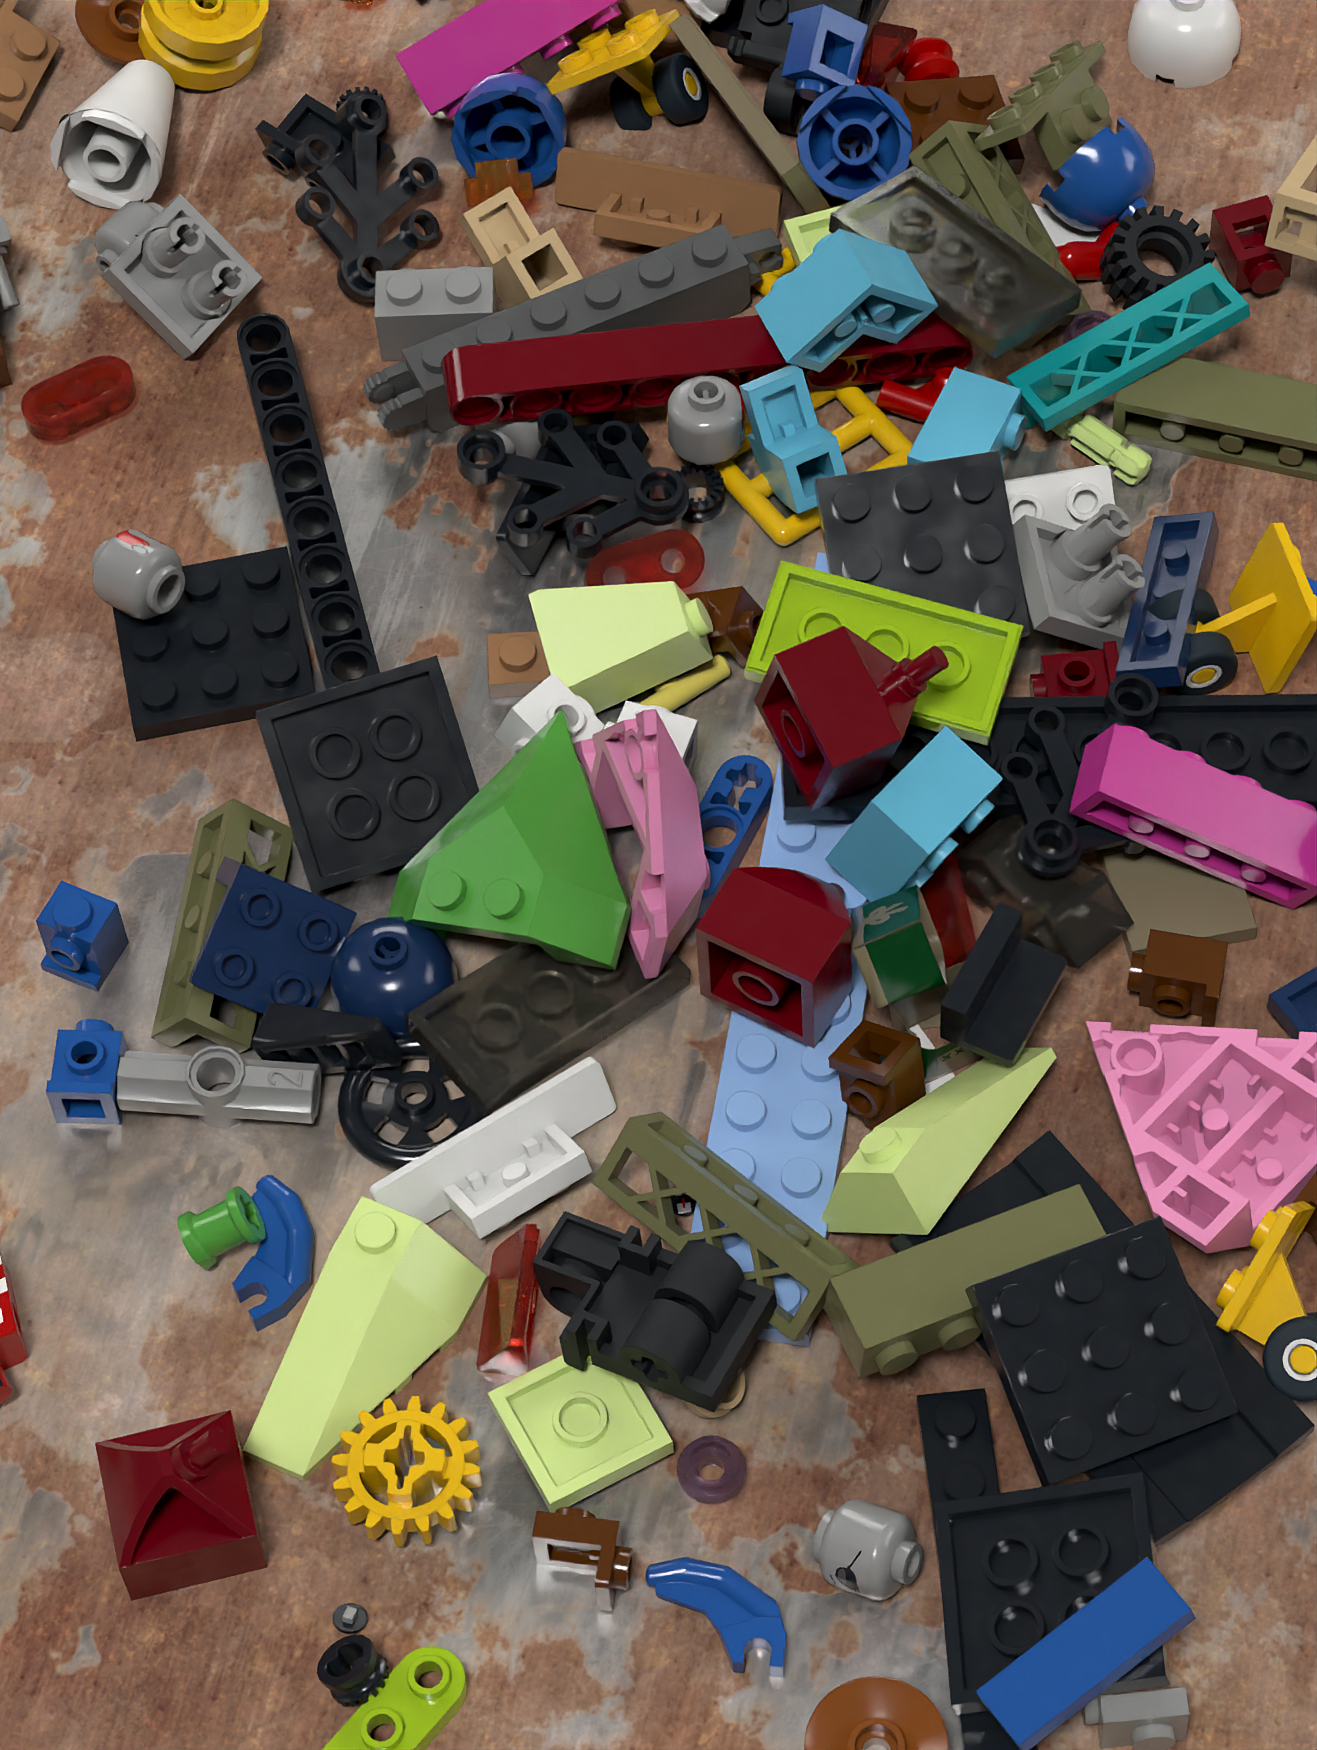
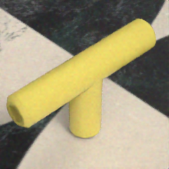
M715 655L712 660L699 665L679 679L673 677L654 686L653 688L656 693L639 704L645 706L657 705L673 712L730 676L731 667L723 656Z

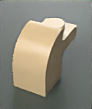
M511 186L457 218L486 267H493L497 296L509 308L583 279L555 229L552 228L539 235Z

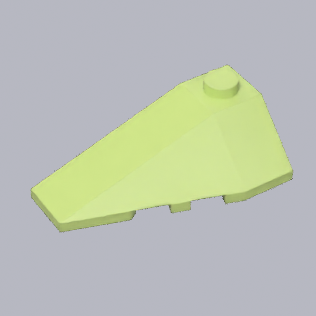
M1023 1048L1017 1061L1011 1067L985 1057L876 1126L872 1132L862 1139L859 1149L839 1175L821 1218V1221L828 1224L827 1232L928 1235L1057 1058L1052 1048Z
M361 1196L328 1255L243 1448L244 1456L305 1482L342 1447L340 1434L343 1430L357 1433L361 1429L358 1413L362 1410L370 1413L392 1392L397 1395L413 1380L411 1374L437 1349L443 1352L459 1336L488 1283V1276L422 1220Z

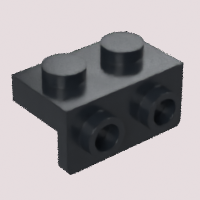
M305 93L277 128L265 120H262L255 128L265 146V149L262 151L265 159L284 174L288 175L293 170L305 177L304 180L310 188L322 186L312 174L305 172L299 167L295 159V150L309 135L315 133L324 135L332 142L335 149V158L332 162L353 186L352 142L348 141L339 132L335 122L336 112ZM377 137L378 179L396 156L391 146ZM309 147L311 155L315 159L321 160L319 153Z

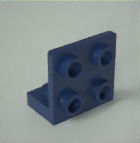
M225 856L215 880L228 886L191 971L189 976L190 983L262 1014L265 1013L269 1003L274 1004L275 1002L317 1008L331 975L332 962L347 938L357 913Z

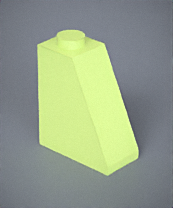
M674 581L539 589L528 595L550 675L554 673L574 695L585 699L592 706L596 714L713 659L706 636L713 632L710 616L699 598L690 600Z

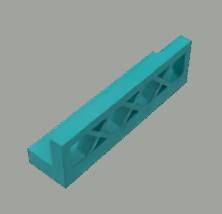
M1210 262L1008 375L1006 377L1008 385L1021 389V415L1027 416L1026 429L1028 430L1037 424H1040L1045 432L1250 317L1249 304Z

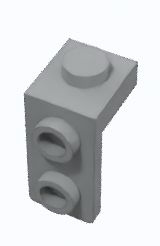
M1185 1687L1098 1695L1081 1709L1084 1725L1097 1724L1100 1749L1132 1746L1133 1750H1166L1173 1747L1176 1741L1186 1740L1190 1712Z

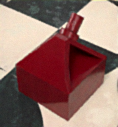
M841 626L774 654L754 702L810 811L879 782L903 739L918 696L927 689V681L949 666L946 655L939 647L932 646L913 660L903 658L896 662L847 627Z
M778 867L734 868L695 927L700 995L815 1049L852 989L851 920L844 904L845 893L843 888L836 883H828L797 870Z
M231 1410L95 1443L118 1568L131 1601L268 1568L242 1443Z

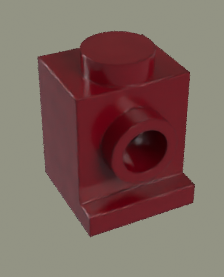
M1268 195L1212 210L1209 250H1214L1215 256L1218 257L1232 287L1236 291L1252 288L1258 294L1268 293L1279 287L1284 278L1290 277L1293 254L1264 246L1273 209ZM1253 226V229L1236 233V230Z
M1116 641L1103 642V649L1041 655L1040 673L1030 674L1029 677L1030 696H1106L1111 682L1117 677L1115 671L1119 656Z

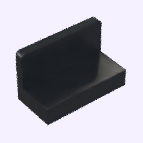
M998 902L941 1003L940 1038L1002 1065L1011 1067L1017 1061L1067 970V959L1023 940V911Z

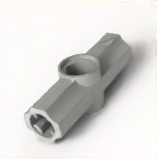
M220 1045L206 1047L195 1055L126 1051L125 1055L120 1057L117 1073V1103L120 1110L198 1115L200 1120L208 1126L216 1128L232 1127L244 1119L313 1124L315 1117H318L321 1100V1070L319 1064L241 1059L234 1050ZM218 1083H230L227 1088L221 1091H208L211 1086Z

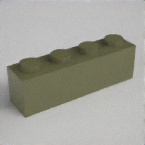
M1179 356L1117 391L1114 401L1112 429L1128 440L1127 442L1317 482V384L1293 380L1283 375H1268L1239 369L1225 363H1210Z
M1080 1184L832 1277L829 1279L824 1309L859 1379L878 1371L882 1375H892L911 1366L918 1359V1356L940 1347H943L946 1351L957 1350L972 1343L980 1336L981 1329L966 1294V1288L1106 1236L1107 1234Z

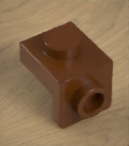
M743 586L685 594L690 600L699 598L710 616L713 632L706 636L711 652L728 651L741 667L745 669L764 612L763 609Z
M574 1507L559 1508L555 1513L536 1511L532 1540L537 1564L597 1571L595 1592L598 1609L613 1611L616 1589L628 1590L633 1565V1548L623 1547L620 1521L596 1518L591 1512Z

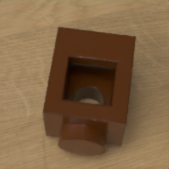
M1150 929L1146 953L1133 952L1127 990L1140 992L1139 1006L1153 1008L1167 1016L1177 1017L1186 1014L1201 1016V1027H1215L1225 972L1228 942Z
M863 1020L828 1057L829 1068L838 1070L842 1101L848 1106L847 1112L862 1117L864 1125L870 1130H873L879 1124L926 1095L919 1037ZM879 1054L887 1056V1058L881 1063V1065L879 1060Z

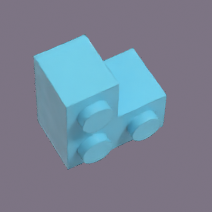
M838 229L835 233L829 234L818 241L813 248V253L797 268L778 278L773 283L771 291L754 307L787 363L821 372L862 334L897 344L935 310L938 304L906 251Z
M945 726L868 804L825 860L870 902L914 885H918L919 889H921L932 877L933 872L959 845L951 838L953 833L961 827L970 835L995 808L987 797L1003 778Z

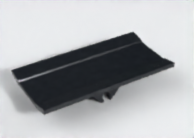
M1049 1130L1017 1155L1010 1164L950 1204L928 1235L901 1233L890 1240V1247L895 1253L901 1252L1077 1184H1080L1107 1235L1133 1226L1134 1223ZM1190 1286V1291L1239 1412L1084 1472L1090 1480L1139 1472L1144 1473L1149 1487L1155 1547L1179 1534L1283 1458L1309 1436L1315 1427L1312 1421L1290 1397L1273 1387L1266 1376L1264 1368L1232 1332H1226L1216 1326L1219 1318ZM981 1332L980 1336L972 1343L995 1368Z

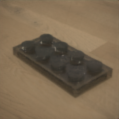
M916 165L830 214L829 232L831 233L842 229L906 251L938 304V307L933 312L994 359L1079 308L1082 289Z
M626 932L616 970L557 961L539 945L520 942L405 1014V1029L480 1113L486 1117L690 985L691 970L673 953L658 977L645 979Z

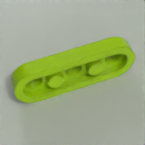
M437 1646L421 1647L410 1652L393 1669L389 1677L384 1680L386 1683L384 1688L377 1687L378 1694L375 1697L371 1694L368 1697L369 1701L360 1706L322 1750H425L457 1714L466 1700L467 1680L460 1660L449 1650ZM434 1671L442 1675L439 1684L432 1688H424L417 1684L420 1676L426 1672ZM389 1724L395 1728L394 1734L388 1740L376 1741L370 1737L372 1730L378 1725Z

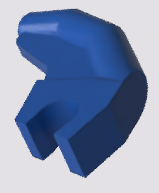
M273 1175L262 1177L257 1182V1191L252 1196L264 1222L265 1239L261 1241L256 1255H252L232 1283L235 1295L240 1303L256 1294H262L267 1297L261 1305L248 1310L251 1322L257 1332L286 1317L302 1299L311 1284L313 1227L298 1194Z
M681 1557L650 1564L647 1567L646 1583L648 1587H655L656 1596L659 1599L702 1613L707 1617L719 1635L733 1672L744 1673L746 1655L753 1649L761 1648L768 1651L771 1655L769 1663L770 1676L783 1678L787 1636L775 1599L729 1566Z

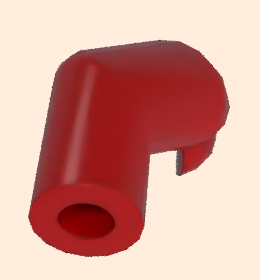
M1113 222L1106 226L1095 242L1073 241L1065 245L1056 246L1060 253V261L1071 273L1074 280L1101 279L1100 276L1104 268H1099L1100 258L1119 223Z
M944 367L938 369L932 381L917 389L885 379L876 406L918 422H925L954 368Z

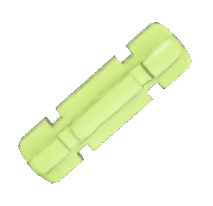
M1084 410L1050 429L1063 439H1068L1071 436L1070 444L1100 465L1104 464L1109 469H1112L1114 466L1116 470L1113 474L1129 485H1137L1143 477L1147 476L1151 469L1152 458L1148 453L1135 444H1130L1127 447L1125 444L1128 440L1091 414H1086L1085 417L1082 416Z

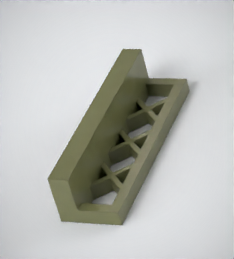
M948 120L914 149L908 157L1016 348L1029 349L1058 325L1083 327L1095 315L1073 276L1060 261V253L998 145L980 151L975 139L987 128V125Z
M234 798L198 820L151 1034L152 1039L172 1048L195 1034L221 1046L231 1048L238 1054L246 1051L251 1046L257 1011L230 1001L236 1013L234 1026L231 1027L210 1017L214 994L194 986L189 981L191 971L228 886L215 880L224 857L226 856L254 869L266 872V874L283 881L286 876L293 842L291 828ZM249 830L272 841L268 862L260 866L247 844Z
M663 1112L629 1117L592 1181V1184L654 1233L661 1236L664 1241L678 1252L682 1250L686 1243L704 1238L706 1243L724 1251L721 1235L737 1233L749 1242L754 1271L743 1272L745 1280L756 1279L758 1285L774 1290L772 1276L789 1273L808 1288L809 1292L794 1316L777 1304L776 1309L768 1320V1323L792 1342L803 1340L825 1304L829 1279L861 1267ZM632 1152L648 1163L653 1192L637 1194L618 1179ZM668 1180H670L677 1187L669 1188ZM686 1193L698 1202L703 1231L688 1234L676 1224L671 1201L672 1195ZM655 1199L656 1208L646 1200ZM718 1219L725 1223L727 1227L719 1228ZM769 1259L778 1266L770 1268Z

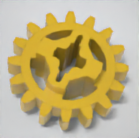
M412 1396L408 1402L407 1410L397 1411L393 1401L388 1398L383 1400V1416L375 1419L370 1413L362 1410L358 1413L362 1431L357 1434L353 1431L343 1430L340 1434L342 1447L347 1454L333 1455L331 1460L335 1476L340 1477L333 1482L337 1501L347 1502L344 1509L347 1520L351 1525L366 1519L367 1535L373 1541L379 1538L387 1529L392 1531L396 1547H403L407 1540L408 1532H418L422 1542L425 1545L432 1543L431 1527L439 1523L444 1529L452 1533L457 1529L453 1511L457 1508L462 1511L472 1512L475 1508L473 1493L468 1488H477L483 1485L481 1467L475 1465V1463L481 1460L477 1440H467L470 1434L467 1422L463 1417L448 1424L449 1417L446 1404L439 1402L432 1408L430 1413L422 1412L419 1396ZM427 1437L441 1444L450 1456H446L445 1449L432 1448L426 1441ZM414 1454L416 1465L410 1467L408 1476L404 1477V1484L401 1489L398 1477L404 1476L406 1467L410 1466L411 1456ZM364 1486H369L371 1493L383 1494L388 1500V1506L374 1499Z

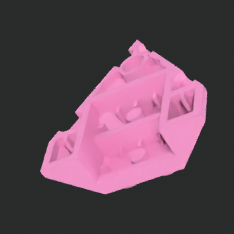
M656 709L641 711L635 714L636 718L620 721L593 734V739L574 743L578 760L584 766L605 829L632 825L643 849L632 896V910L626 934L645 979L658 977L697 918L703 891L709 888L711 879L709 864L704 853L697 786Z
M1085 1021L1091 1043L1153 1217L1161 1216L1166 1227L1206 1254L1251 1246L1249 1245L1250 1240L1265 1214L1270 1209L1276 1212L1280 1206L1284 1207L1285 1205L1292 1204L1317 1171V1032H1299V1039L1258 1037L1257 1029L1151 1024L1150 1032L1112 1030L1111 1022Z

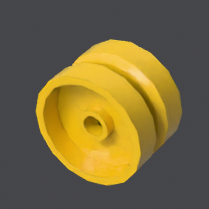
M144 0L139 21L138 44L145 60L162 66L170 74L174 83L181 87L211 91L232 86L249 74L259 56L262 30L265 27L268 13V0Z

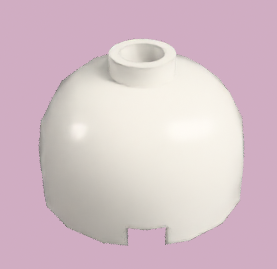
M1138 0L1132 12L1127 40V49L1132 64L1146 78L1155 82L1156 74L1163 78L1174 79L1173 87L1187 89L1206 86L1224 77L1232 68V60L1239 53L1241 21L1234 0Z

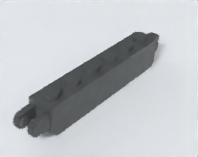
M723 223L401 350L403 361L384 368L381 372L377 371L374 375H370V378L366 379V383L363 384V391L369 402L380 405L381 408L377 410L379 413L377 417L384 429L387 428L388 431L393 429L395 431V429H401L403 426L407 427L426 420L430 429L443 432L461 425L451 419L442 374L441 361L448 352L458 347L475 344L729 318L740 314L751 302L750 286L762 279L760 275L772 272L782 266V245L772 228L740 237H732Z

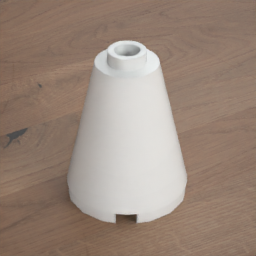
M149 60L131 61L59 124L50 143L51 162L56 172L59 166L70 179L67 186L77 196L96 206L120 210L130 201H140L143 199L144 203L152 197L162 178L175 94V85L170 74L155 62Z

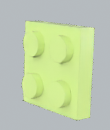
M563 1355L487 1393L492 1410L549 1511L555 1513L559 1508L569 1507L674 1453L673 1441L639 1383L592 1365L591 1356H588L583 1371L567 1365L564 1362Z

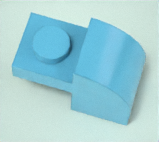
M791 364L739 386L753 431L747 434L756 461L775 495L786 506L799 514L818 506L814 487L815 479L847 474L837 437L818 424L803 370Z

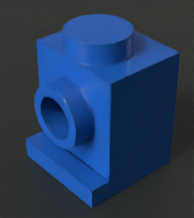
M824 4L789 13L787 24L792 26L781 77L796 83L794 93L803 99L815 101L816 98L836 86L855 85L868 25Z
M64 881L60 882L36 920L47 953L40 963L42 970L97 993L129 943L116 902Z
M98 1019L81 1020L76 1024L75 1030L58 1029L51 1080H47L46 1094L56 1123L121 1125L123 1110L119 1109L117 1103V1073L120 1057H123L125 1052L129 1051L123 1031H114L111 1024Z

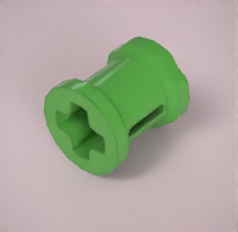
M239 1186L226 1192V1199L198 1214L187 1211L177 1219L178 1229L186 1250L194 1262L203 1269L216 1264L218 1255L245 1241L256 1244L265 1239L266 1235L264 1222L257 1206L250 1195Z

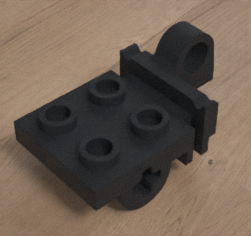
M746 0L738 31L745 40L731 36L727 54L734 63L773 72L766 89L763 112L778 132L798 136L801 119L814 102L797 96L794 93L796 83L781 77L792 26L787 24L789 13L824 4L867 25L874 0Z
M566 1211L563 1212L532 1261L544 1298L555 1309L571 1317L559 1337L563 1359L567 1365L583 1371L588 1356H591L592 1365L712 1412H715L777 1307L774 1290L745 1280L739 1264L730 1255L714 1245L701 1241H691L686 1243L680 1253L677 1254L662 1248L661 1236L651 1233L643 1246L640 1228L630 1225L624 1234Z

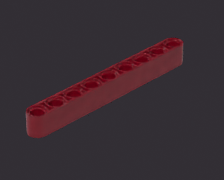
M949 296L934 297L938 307L897 344L862 334L823 371L818 372L798 366L803 370L808 390L882 383L885 379L901 381L935 377L936 371L944 367H956L964 370L974 359V353L961 303ZM759 315L467 345L448 352L441 361L451 419L465 426L535 420L544 411L551 408L566 410L572 416L666 406L674 388L687 379L697 376H716L728 380L738 387L740 391L739 386L791 365L785 361Z

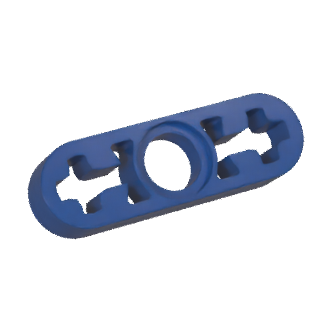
M741 755L724 762L718 769L699 804L702 836L708 829L715 826L729 827L736 832V836L731 843L722 847H711L703 842L711 879L709 888L703 891L697 918L703 917L733 869L740 866L770 809L774 788L772 773L769 766L760 758ZM748 780L754 781L756 788L747 787L738 801L739 812L734 808L736 802L734 786L743 787Z

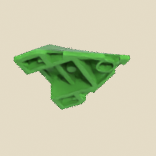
M562 709L402 868L398 875L387 917H403L407 923L433 930L444 941L447 931L537 944L557 961L616 970L632 907L625 887L619 882L610 855L613 851L584 766L578 760L571 739L573 733L567 715Z

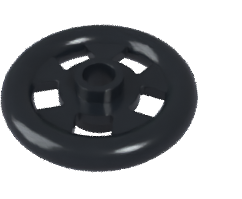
M415 1033L408 1036L393 1037L405 1054L402 1060L413 1058L429 1059L428 1072L408 1071L401 1073L400 1064V1066L347 1071L338 1095L339 1122L343 1133L353 1148L371 1163L387 1170L396 1171L492 1114L494 1093L491 1079L484 1065L471 1050L446 1036L432 1033ZM460 1076L465 1084L467 1095L448 1100L447 1090L442 1081ZM372 1081L388 1084L383 1094V1103L380 1105L364 1101L365 1093ZM414 1092H419L426 1096L418 1104H409L404 1101L406 1096ZM444 1117H447L456 1129L442 1140L434 1143L425 1131L435 1127ZM385 1121H389L396 1128L407 1132L397 1145L384 1140L376 1134Z

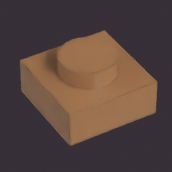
M538 631L487 634L490 699L524 697L550 676Z

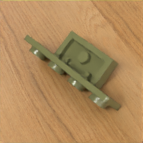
M1077 40L1053 51L1049 55L1051 63L1032 72L1029 75L1031 83L1019 88L1008 96L1011 104L995 111L987 118L990 125L975 139L979 150L982 151L1022 136L1033 128L1053 171L1060 169L1087 141L1112 122L1109 115L1107 97L1100 87L1095 86L1088 71L1106 52L1102 42L1097 41L1082 47L1080 41Z

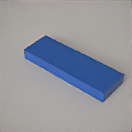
M1146 1557L975 1692L1020 1750H1030L1196 1618L1192 1609Z

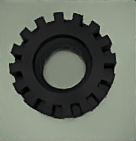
M1154 205L1149 215L1144 206L1137 208L1132 216L1128 213L1121 220L1103 250L1104 253L1100 258L1099 268H1104L1100 276L1102 284L1114 283L1108 293L1112 300L1116 301L1121 296L1127 300L1122 309L1126 310L1207 263H1213L1215 260L1214 250H1206L1211 240L1207 233L1199 236L1195 235L1200 224L1193 218L1185 225L1179 221L1183 212L1173 209L1170 216L1167 217L1164 216V206ZM1138 251H1152L1162 255L1173 265L1176 275L1165 276L1153 272L1143 264L1138 256Z

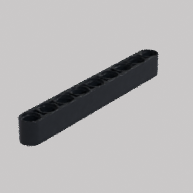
M270 313L253 315L243 321L237 330L238 348L324 689H329L351 682L347 681L349 679L358 680L380 673L289 327L277 315Z

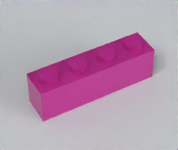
M485 0L395 56L430 115L435 116L443 112L448 120L455 116L458 107L472 86L491 75L509 72L524 74L525 72L520 63L538 52L545 61L573 44L568 34L586 23L590 25L592 31L609 23L622 14L617 4L624 0Z
M1115 723L1085 745L1069 813L1292 910L1317 895V810L1312 805L1299 800L1285 799L1263 789L1261 784L1252 778L1231 775L1206 764L1204 758L1198 754L1172 749L1150 739V736L1145 731L1136 727L1120 726Z

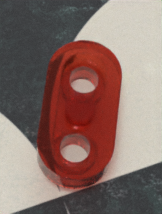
M103 355L89 359L35 384L24 394L21 402V410L28 431L38 439L58 441L123 412L133 403L136 397V385L132 369L121 358Z
M669 529L611 546L598 552L588 562L584 571V587L605 585L603 582L604 572L609 568H615L622 572L624 584L674 581L681 590H684L694 584L701 576L705 564L704 551L699 541L693 535L679 529ZM674 551L680 556L682 566L678 572L670 573L662 567L661 557L664 552Z

